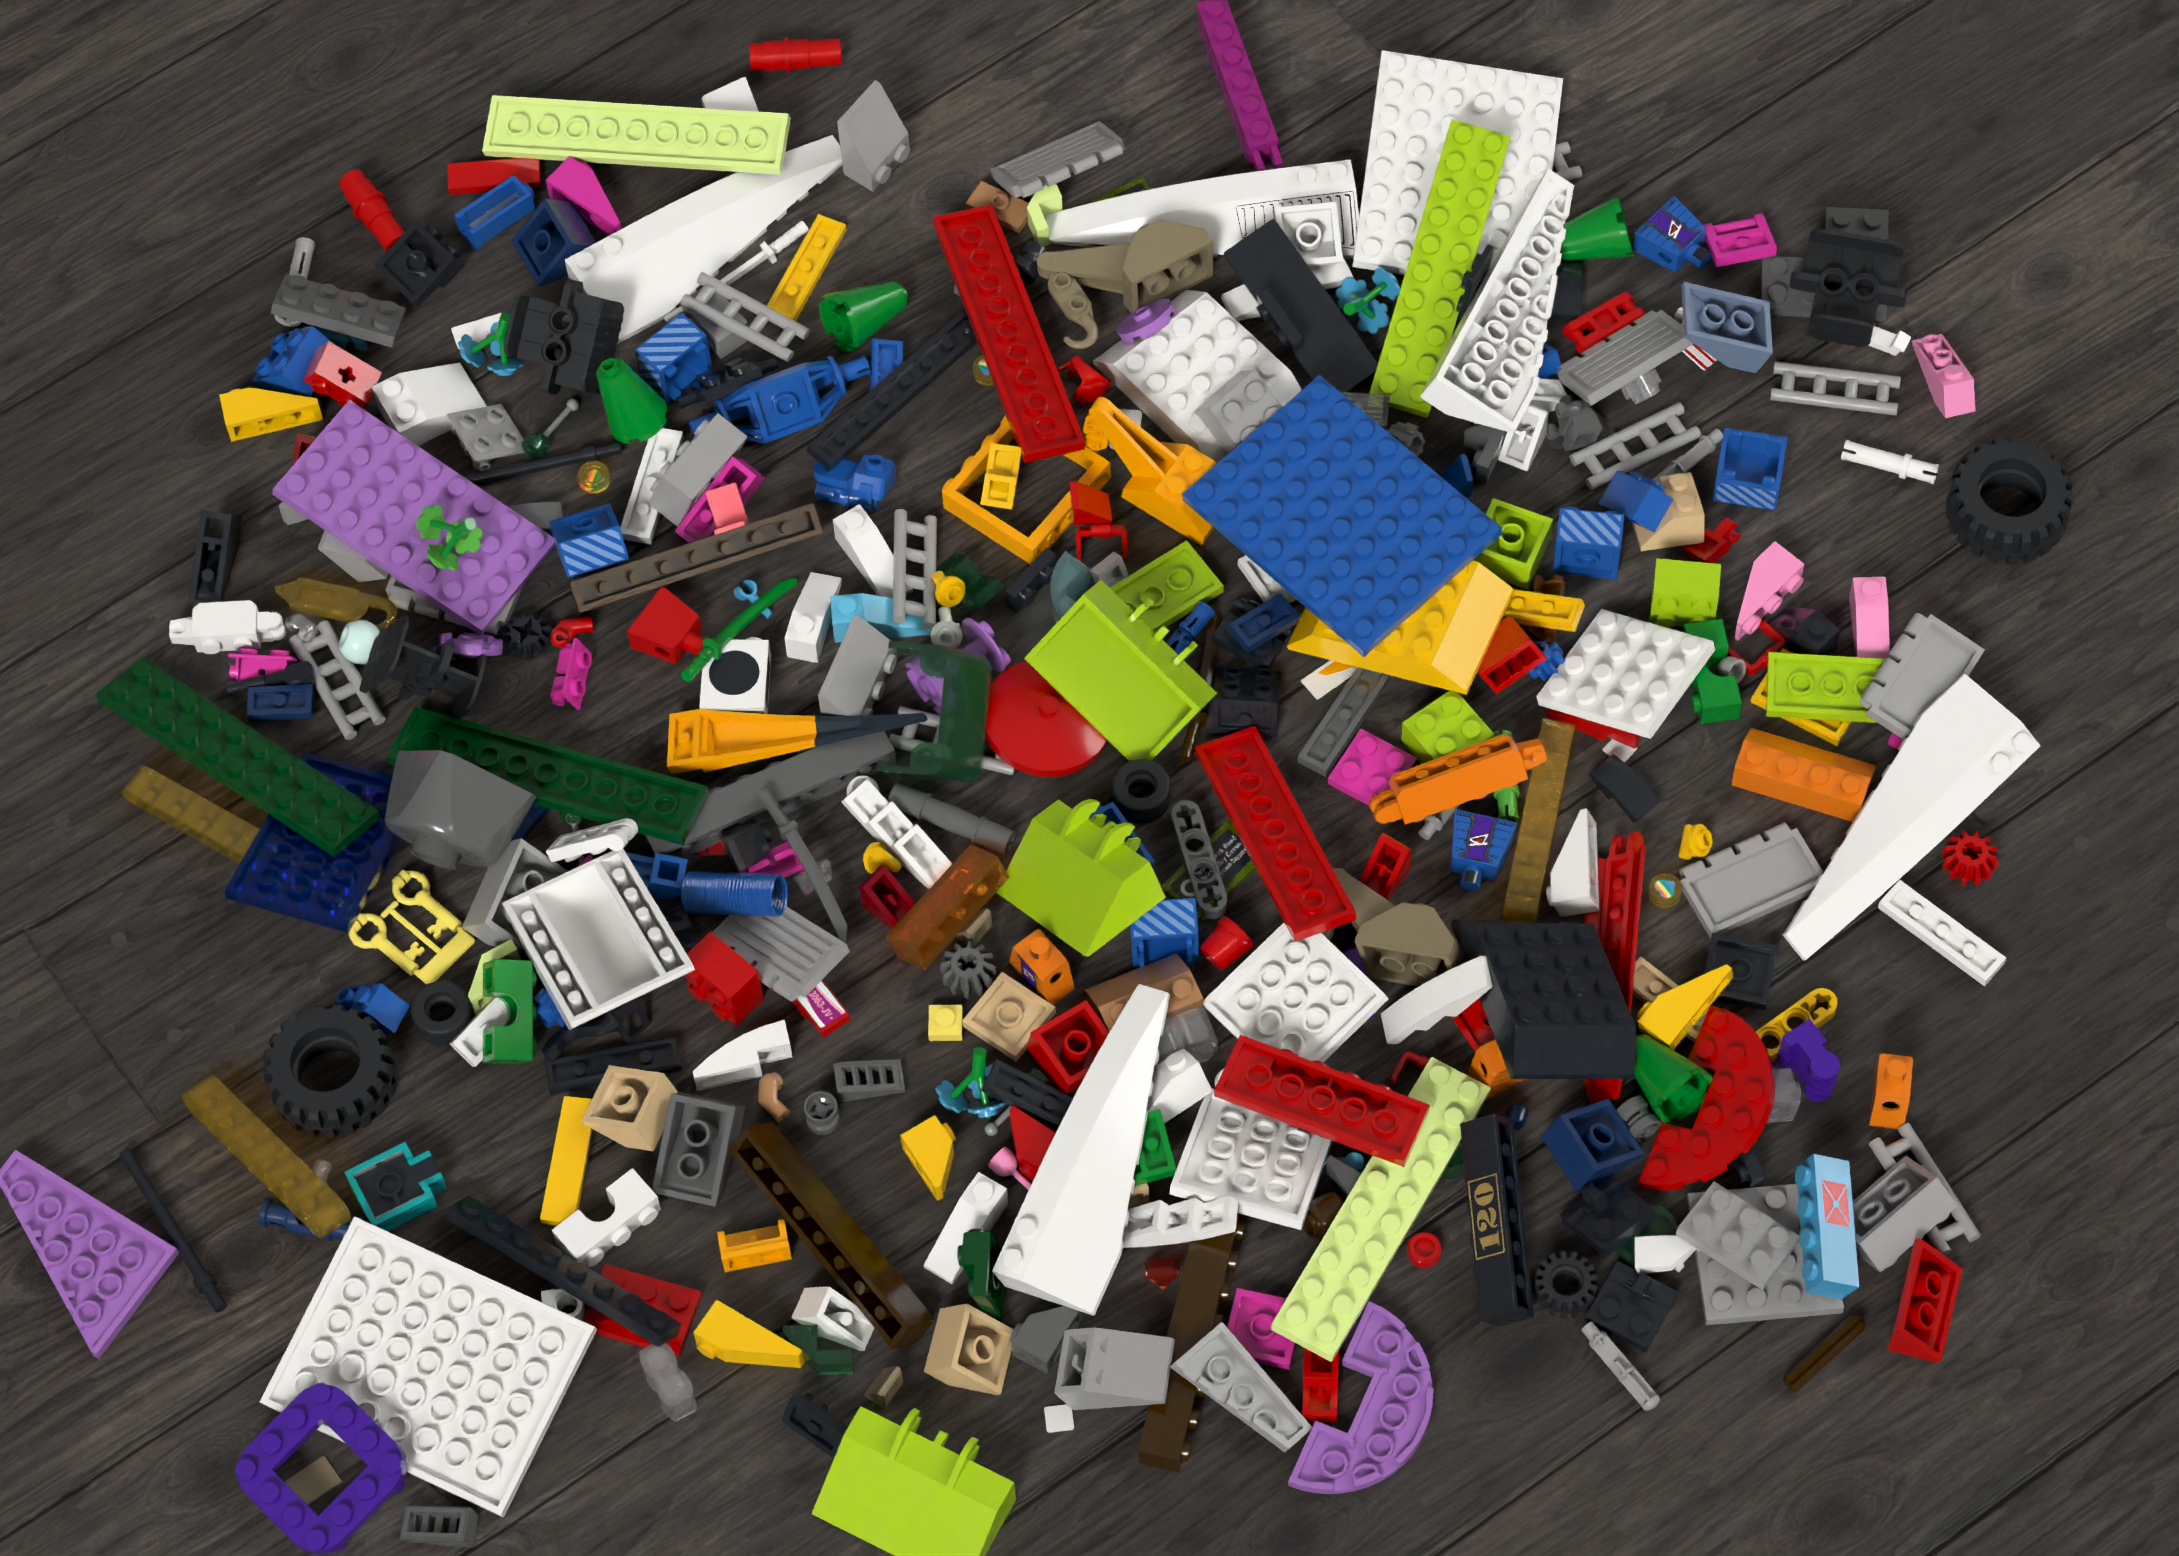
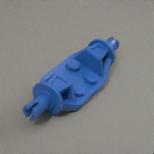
M829 355L826 357V360L802 363L745 384L723 399L714 400V412L694 420H689L688 423L691 426L690 429L693 437H695L694 433L705 419L710 422L717 413L730 423L733 420L747 417L750 425H737L735 427L747 436L746 440L765 444L822 423L839 399L846 396V383L866 375H871V370L868 369L869 364L864 355L841 365H838L834 358ZM833 383L834 388L820 399L817 390Z

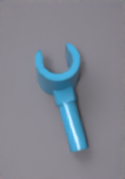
M745 580L742 583L747 587L748 595L740 587L734 588V595L738 600H749L753 604L760 598L756 594L757 585L752 580ZM769 608L762 612L767 619L773 614Z

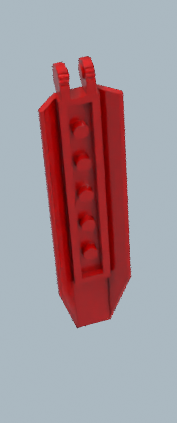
M1640 831L1630 832L1627 837L1628 841L1625 840L1623 835L1613 836L1610 841L1609 857L1607 859L1598 858L1599 911L1584 913L1583 921L1584 923L1594 924L1630 1013L1646 849L1645 840ZM1584 1079L1590 1103L1593 1104L1608 1098L1609 1100L1620 1098L1622 1079Z

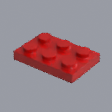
M604 1264L601 1276L612 1280L619 1287L639 1296L644 1302L667 1313L669 1317L681 1323L679 1335L657 1347L590 1306L587 1309L583 1322L594 1326L597 1329L595 1334L680 1358L702 1299L701 1291Z

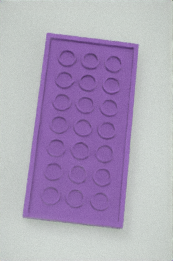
M350 400L277 483L272 495L480 636L484 634L556 546L552 536ZM440 505L445 523H461L465 518H473L476 522V528H480L483 531V536L479 539L481 546L477 552L466 551L464 554H458L455 547H453L450 553L457 556L459 568L456 571L449 568L440 569L436 567L426 555L429 544L435 546L442 544L446 546V536L451 532L441 529V534L436 540L421 538V531L416 528V521L426 506Z

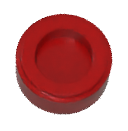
M1420 1232L1411 1237L1407 1246V1256L1413 1265L1419 1268H1430L1440 1260L1442 1246L1435 1235L1428 1232Z

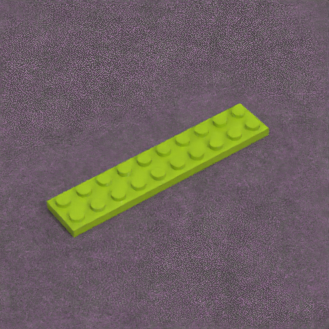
M1451 119L1368 401L1428 418L1432 405L1420 398V395L1452 338L1459 314L1456 311V307L1461 295H1464L1465 289L1461 288V282L1467 270L1471 271L1511 136Z

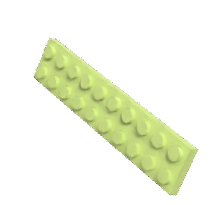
M492 95L482 151L485 156L565 161L571 156L579 162L782 175L791 118L788 113Z
M1433 1057L1430 1058L1408 1095L1410 1098L1429 1104L1430 1108L1405 1167L1375 1156L1371 1157L1271 1325L1272 1331L1330 1362L1333 1361L1459 1147L1460 1140L1462 1139L1460 1123L1476 1118L1490 1094V1087Z

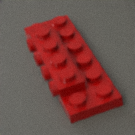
M1243 1035L1239 1036L1214 1089V1096L1402 1167H1405L1430 1108L1429 1104L1396 1093L1386 1085L1369 1083L1361 1080L1354 1073H1342L1330 1068L1324 1062L1318 1060L1310 1061L1299 1057L1292 1050H1280Z

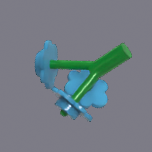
M1381 267L1376 268L1375 274L1372 276L1374 283L1377 285L1371 292L1366 289L1367 285L1364 280L1356 281L1353 277L1343 279L1342 287H1338L1335 291L1336 296L1339 298V308L1344 310L1347 315L1359 312L1358 315L1361 319L1358 321V329L1362 332L1369 331L1371 334H1375L1379 328L1385 327L1389 322V316L1386 314L1388 306L1371 299L1380 293L1382 296H1388L1389 299L1394 300L1400 293V286L1396 277Z
M502 313L499 321L492 324L491 333L479 343L473 341L467 334L461 337V341L458 342L460 354L467 363H472L476 368L480 367L481 364L486 362V357L481 349L490 344L492 354L501 356V359L492 360L491 364L487 365L488 370H493L494 373L500 376H508L524 366L522 360L508 358L504 352L503 345L510 314Z
M982 1047L974 1048L972 1071L957 1087L943 1080L935 1088L939 1095L940 1103L946 1109L960 1113L969 1107L968 1101L963 1097L962 1093L967 1086L972 1089L974 1098L982 1101V1103L968 1108V1113L978 1114L979 1118H991V1116L998 1114L999 1107L1007 1105L999 1100L989 1102L988 1096L990 1098L994 1097L980 1091L993 1065L985 1067L986 1049Z

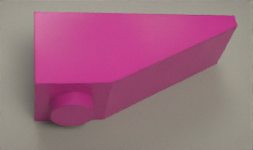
M569 156L546 180L549 198L572 202L583 220L607 236L621 230L620 221L597 180L593 169L586 162H579Z
M732 456L706 491L736 482L743 505H745L765 480V477L743 459ZM705 492L675 530L688 543L714 535V530L717 529Z

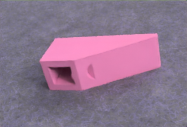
M1929 334L1921 339L1912 340L1913 348L1933 400L1943 416L1949 418L1974 412V378L1943 334Z
M1776 541L1753 562L1735 632V639L1737 641L1746 633L1752 634L1759 627L1761 619L1767 613H1774L1781 605L1782 598L1788 592L1791 594L1796 592L1803 583L1804 563Z

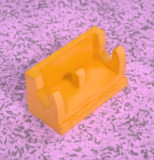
M784 1219L778 1220V1225L728 1235H725L724 1230L717 1232L725 1272L792 1259Z

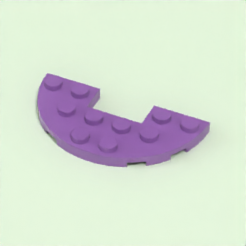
M1370 1301L1368 1302L1342 1360V1366L1372 1377L1349 1432L1345 1433L1315 1421L1289 1478L1288 1486L1320 1494H1341L1358 1491L1391 1476L1411 1458L1419 1447L1428 1428L1432 1412L1433 1387L1430 1366L1420 1343H1417L1408 1332L1405 1324L1381 1306Z

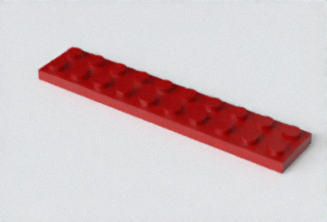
M993 205L934 216L933 227L1014 438L1021 449L1024 463L1085 450V439Z

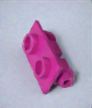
M577 638L573 639L572 644H565L564 648L560 650L556 672L558 674H565V676L554 678L550 697L552 703L556 706H564L565 702H570L577 710H580L582 698L586 691L585 684L588 671L592 664V653Z
M240 648L238 649V654H228V657L236 660V665H230L229 674L236 681L259 676L260 670H265V674L269 675L282 672L288 665L297 663L299 660L289 657V651L270 650V656L258 655V650Z
M787 841L770 849L771 852L747 869L741 872L737 870V872L745 874H780L785 879L804 870Z

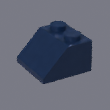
M547 198L543 200L511 240L538 286H544L568 275L565 259L596 243L572 202Z
M1609 1098L1559 1115L1541 1136L1576 1192L1581 1191L1591 1182L1594 1186L1598 1185L1610 1175L1614 1176L1644 1155L1643 1150Z

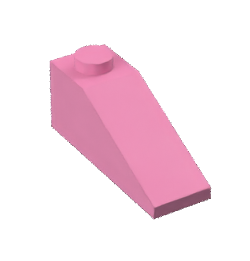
M1886 577L1853 578L1849 600L1855 657L1889 658V609Z

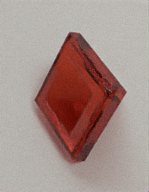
M1179 1259L1146 1260V1277L1164 1290L1180 1275Z

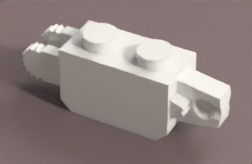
M251 600L199 603L193 608L192 617L171 620L169 625V637L172 644L195 645L197 652L206 654L233 650L238 652L240 648L261 649V642H273L274 640L284 639L285 633H287L280 613L277 614V612L274 613L273 611L272 613L259 612L257 605Z

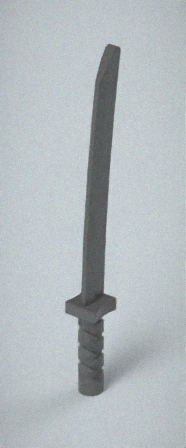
M768 788L763 789L758 793L759 799L764 803L763 805L766 809L769 810L768 812L774 818L776 824L779 825L780 837L783 841L785 839L788 841L828 914L838 939L846 943L848 927L820 869L798 833V824L795 820L789 821L783 809L778 805L776 799L773 798Z

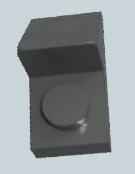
M1482 424L1465 430L1464 446L1476 451L1472 466L1476 467V481L1488 483L1498 462L1507 434L1506 431Z

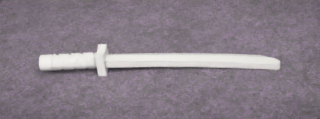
M800 221L769 246L764 241L760 244L762 249L760 253L720 281L731 285L766 259L774 264L777 261L775 255L809 231L808 227L803 221ZM681 306L664 317L666 322H670L682 312Z

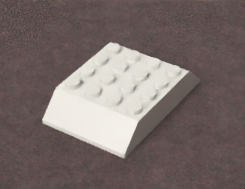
M1185 290L1171 301L1176 314L1172 316L1170 314L1172 319L1167 326L1149 338L1141 340L1137 336L1133 338L1135 342L1131 344L1123 343L1120 340L1093 361V365L1175 443L1188 444L1214 460L1217 464L1227 454L1195 412L1199 406L1240 371L1255 369L1282 407L1302 389L1292 372L1207 292Z
M624 849L606 853L502 902L529 960L532 961L534 969L569 1030L695 970Z

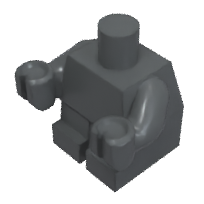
M1570 395L1563 396L1559 400L1560 403H1557L1554 409L1558 416L1559 427H1556L1554 423L1547 425L1546 435L1548 439L1553 440L1558 436H1563L1564 441L1562 445L1565 451L1585 448L1595 443L1602 430L1596 413L1584 400L1573 401Z

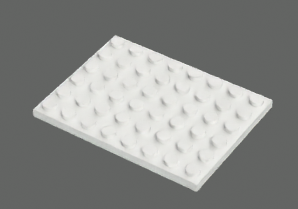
M1382 50L1352 267L1369 270L1381 267L1386 272L1405 275L1451 119L1511 136L1477 253L1482 254L1487 245L1494 246L1490 263L1491 267L1548 168L1550 170L1553 169L1563 78Z
M354 1216L260 1403L281 1413L305 1389L317 1383L335 1386L349 1395L403 1449L407 1456L405 1457L407 1473L504 1518L597 1329L592 1325ZM325 1422L317 1429L344 1442Z

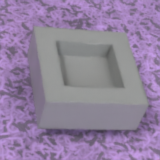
M1116 552L1111 553L1090 570L1095 584L1102 580L1109 588L1129 576L1122 556Z

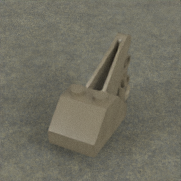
M1158 220L1152 224L1140 227L1137 232L1133 233L1131 242L1127 244L1041 253L1037 258L1038 274L1043 278L1049 279L1048 290L1065 316L1084 327L1087 332L1084 340L1074 341L1066 336L1064 337V342L1074 349H1085L1093 345L1098 338L1099 330L1093 318L1091 301L1080 285L1123 294L1124 305L1132 313L1143 305L1159 299H1169L1212 277L1213 242L1205 230L1199 227Z
M1333 868L1356 911V920L1350 923L1357 931L1355 944L1368 978L1419 987L1446 971L1463 964L1454 938L1434 907H1429L1423 903L1410 904L1404 902L1395 906L1352 877L1345 870ZM1335 928L1321 933L1330 941Z

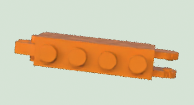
M1501 734L1393 774L1388 782L1390 789L1372 796L1369 799L1370 802H1368L1369 808L1374 813L1375 820L1380 824L1383 823V825L1402 819L1404 824L1419 822L1432 814L1452 810L1459 804L1473 799L1484 798L1489 793L1503 788L1516 786L1519 782L1528 779L1526 771L1547 761V756L1539 738L1515 744L1511 736Z

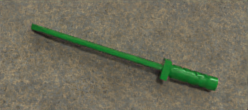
M791 578L779 582L736 617L713 640L706 637L703 640V650L681 672L682 679L690 682L712 657L719 660L722 648L759 614L798 584V579Z

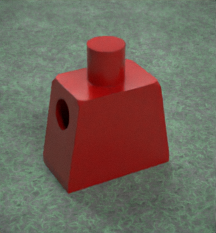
M663 586L627 631L631 648L674 664L678 663L687 651L697 656L703 650V640L705 639L699 636L702 632V626L698 614Z
M1507 617L1500 621L1478 669V673L1494 692L1498 694L1547 658L1512 617Z

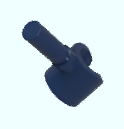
M1513 1104L1510 1105L1507 1115L1500 1114V1116L1513 1120L1514 1130H1520L1525 1124L1527 1114L1525 1113L1526 1109L1524 1106Z

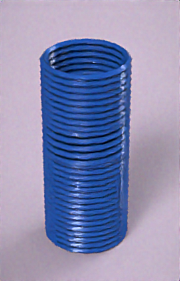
M690 871L684 877L681 887L682 905L689 914L779 917L786 909L788 899L786 880L780 874Z

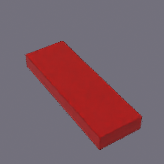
M513 158L448 164L449 195L489 192L513 175L521 183L526 182L531 188H541L540 159Z

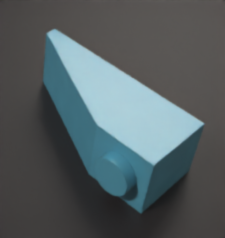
M864 593L831 596L835 643L842 642L854 615L860 616L887 638L931 634V629L923 627V617L906 614L905 622L895 623L893 621V598ZM908 601V602H913V603H918V604H922V605H923V603H920V602Z

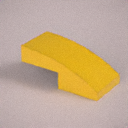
M990 443L980 505L1012 510L1021 460L1020 447Z

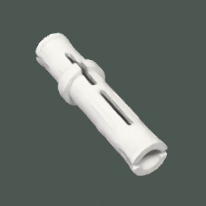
M1846 440L1844 449L1855 451L1856 454L1842 451L1841 460H1848L1899 474V478L1902 479L1911 477L1933 485L1937 476L1924 473V470L1938 473L1939 470L1938 464L1935 465L1912 459L1910 454L1901 456L1854 443L1850 440Z

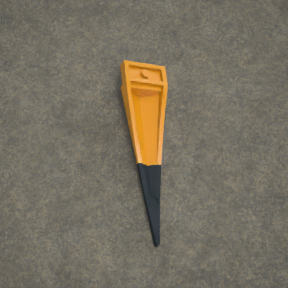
M707 709L669 714L667 768L671 774L702 769L705 773L927 721L928 718L924 713L867 716H803Z

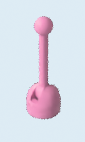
M1007 1147L1002 1148L991 1159L988 1167L995 1174L1003 1177L1013 1175L1028 1190L1030 1189L1031 1183L1017 1171L1018 1163L1015 1154Z

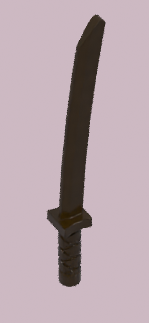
M1210 604L1215 615L1208 621L1200 677L1209 686L1212 684L1218 645L1212 643L1211 640L1212 635L1221 623L1220 615L1214 604ZM1207 705L1188 723L1187 734L1185 735L1179 759L1182 762L1188 763L1192 760L1200 727H1205L1207 713L1205 711Z

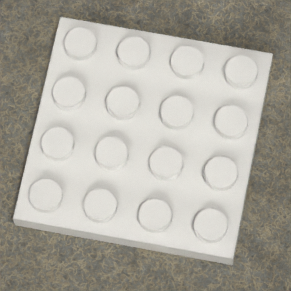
M1601 609L1564 658L1565 662L1559 665L1557 668L1558 673H1553L1536 696L1538 704L1651 739L1715 651L1714 643L1708 639Z
M1283 923L1204 999L1203 1006L1237 1039L1240 1035L1280 1050H1292L1299 1057L1307 1060L1324 1062L1388 998L1322 933L1294 942L1285 923Z
M1212 1089L1213 1092L1203 1098L1170 1185L1169 1194L1185 1199L1197 1198L1203 1203L1230 1195L1239 1201L1237 1213L1301 1230L1333 1141L1315 1134L1299 1131L1295 1126L1214 1096V1089Z

